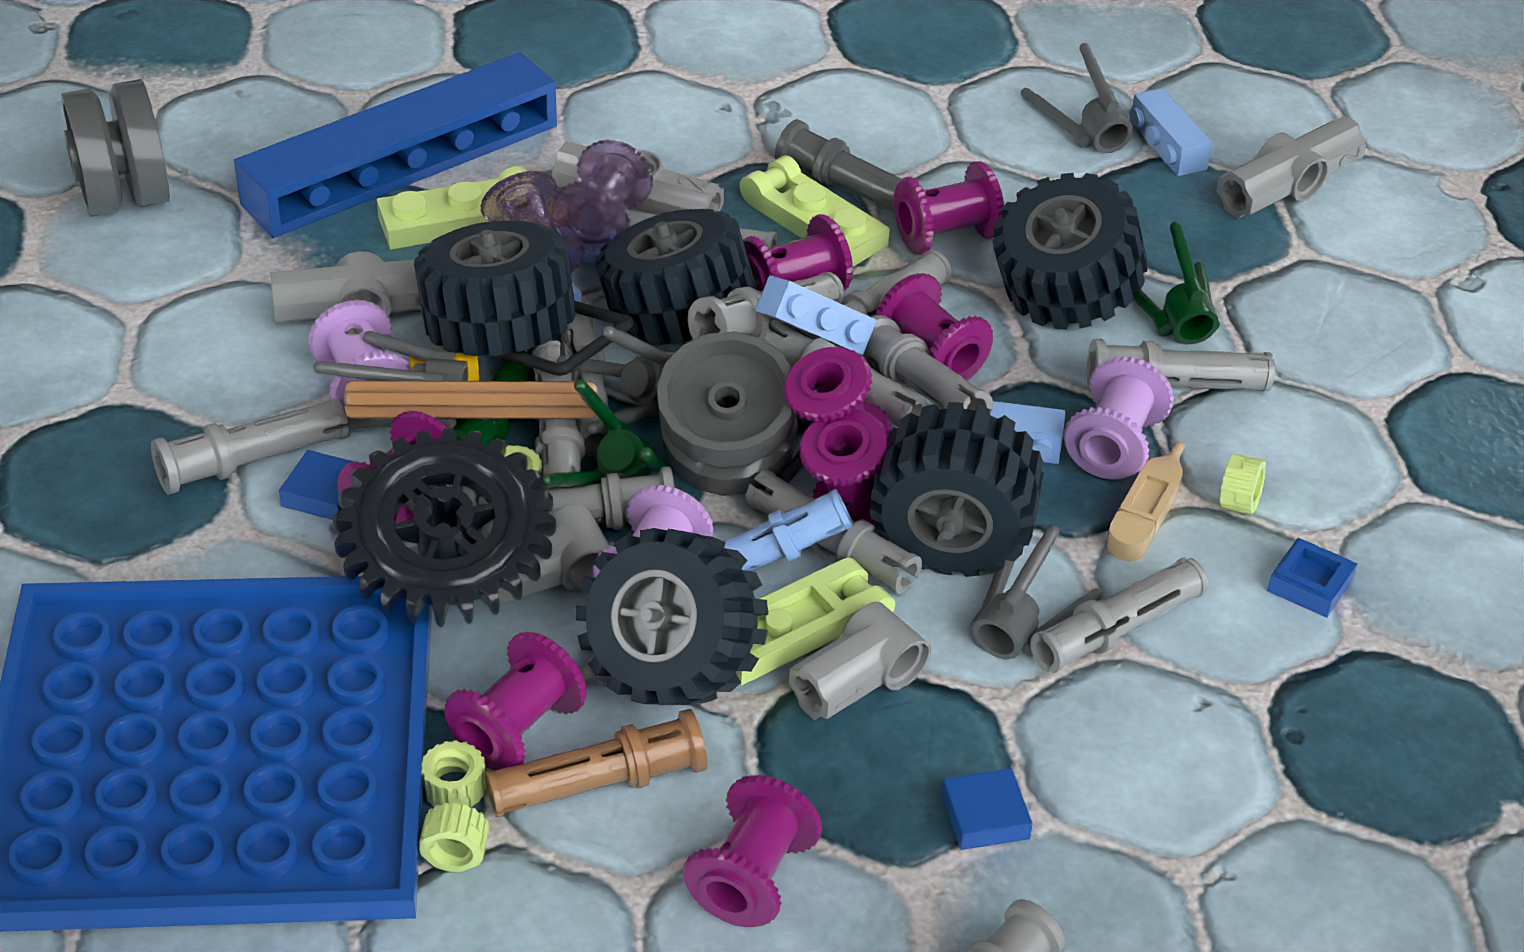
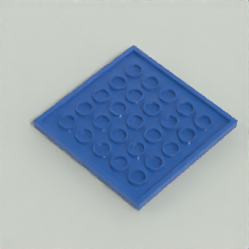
M346 576L22 584L0 680V932L416 919L420 854L418 846L421 835L423 796L422 762L425 755L432 605L426 604L415 624H411L408 620L406 599L404 598L395 604L390 614H385L381 605L383 587L375 590L369 599H364L359 588L362 576H357L354 580H349Z

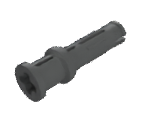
M799 119L791 121L782 131L776 144L775 159L783 155L790 156L797 162L799 168L811 173L813 180L823 186L837 183L894 211L895 188L901 178L850 154V149L843 140L836 137L827 140L811 132L808 124Z

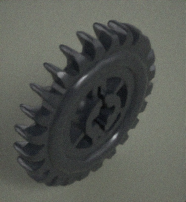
M444 428L440 439L433 440L427 430L417 432L416 444L410 445L403 438L394 439L391 441L393 454L388 455L382 451H374L369 454L372 470L361 467L351 472V480L354 487L345 488L339 493L338 499L342 510L338 511L332 519L335 531L340 534L334 542L335 551L340 558L347 557L343 564L347 579L354 580L360 573L364 572L359 582L360 593L364 599H369L375 590L383 587L381 605L385 614H390L395 604L404 598L406 599L408 620L411 624L416 623L419 613L426 604L432 605L436 624L440 628L445 624L450 605H457L467 624H471L473 621L474 600L481 599L489 607L491 613L497 615L500 611L498 589L502 588L510 592L515 600H521L523 597V585L518 573L527 575L532 581H538L541 575V567L534 555H538L544 560H548L552 555V543L548 537L555 534L557 527L556 519L550 514L553 509V496L548 491L542 490V473L533 469L526 470V455L514 452L505 456L506 442L501 439H494L486 446L481 445V432L470 431L463 440H458L454 428ZM446 483L452 484L451 487L443 486V487H437V488H433V489H430V488L428 487V486H434V485H440V484H446ZM463 486L483 496L487 504L473 506V502L468 495L462 492ZM403 504L413 511L414 519L395 523L399 509ZM494 519L491 533L485 538L477 530ZM403 541L417 544L418 553L406 547Z

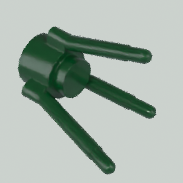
M1174 221L1170 224V231L1185 283L1178 284L1169 290L1165 298L1163 310L1142 290L1134 291L1132 294L1134 301L1153 320L1159 335H1167L1173 332L1174 337L1180 343L1197 344L1211 337L1220 327V323L1213 307L1205 266L1202 262H1196L1193 265L1181 224Z
M578 379L575 381V390L607 427L608 434L602 438L596 452L599 467L595 471L543 474V487L601 484V478L607 477V474L617 473L620 479L647 476L651 475L652 472H659L664 464L661 459L655 456L654 449L650 443L627 430L625 422L615 416L584 380Z

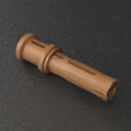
M692 709L679 711L676 720L642 729H637L634 724L621 727L620 731L615 732V739L554 754L512 767L486 771L485 778L493 811L496 817L504 816L505 813L567 798L624 781L627 782L629 787L635 786L639 789L649 786L650 778L689 767L695 773L707 770V754L698 720Z

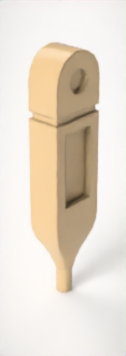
M1175 442L1168 454L1151 458L1142 467L1110 524L1106 547L1113 557L1123 561H1136L1145 555L1180 490L1183 475L1180 456L1185 448L1183 442Z

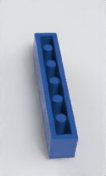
M518 52L234 159L240 205L272 238L278 237L557 127L556 82L525 55Z

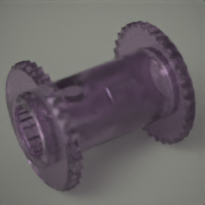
M608 139L593 142L592 145L586 147V150L582 151L581 156L578 158V169L576 171L579 174L577 179L580 182L575 180L573 184L568 183L567 186H563L561 191H558L552 204L553 220L559 232L570 243L592 252H601L600 249L608 241L630 227L631 219L628 217L630 213L626 209L630 210L631 207L637 208L638 204H642L644 200H647L653 187L652 181L654 180L650 165L642 153L622 141Z
M526 171L508 176L493 185L481 201L480 210L487 221L511 220L537 223V225L548 226L554 229L555 233H559L548 208L556 197L558 186L555 179L547 173ZM562 235L567 244L570 272L572 274L582 263L585 256V248L582 242L576 239L575 236Z

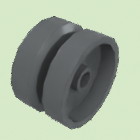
M138 79L112 85L109 93L112 121L106 122L101 101L91 88L61 93L67 130H64V137L75 182L80 183L89 216L119 211L122 203L119 175L125 174L133 200L140 207L169 202V184L161 141L150 98L143 80Z
M735 331L712 333L682 345L665 363L657 384L664 455L676 475L698 490L725 496L745 494L750 484L757 489L763 487L762 484L754 480L755 476L761 471L769 470L775 473L777 477L782 473L792 460L798 443L797 414L794 413L793 409L789 408L785 400V378L792 368L781 351L760 337Z

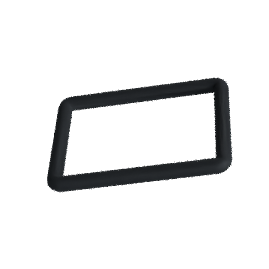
M575 301V313L615 324L614 328L624 332H628L633 327V320L627 315ZM602 334L560 364L524 352L515 353V351L509 354L496 355L495 357L556 376H563L572 372L613 341L605 338Z

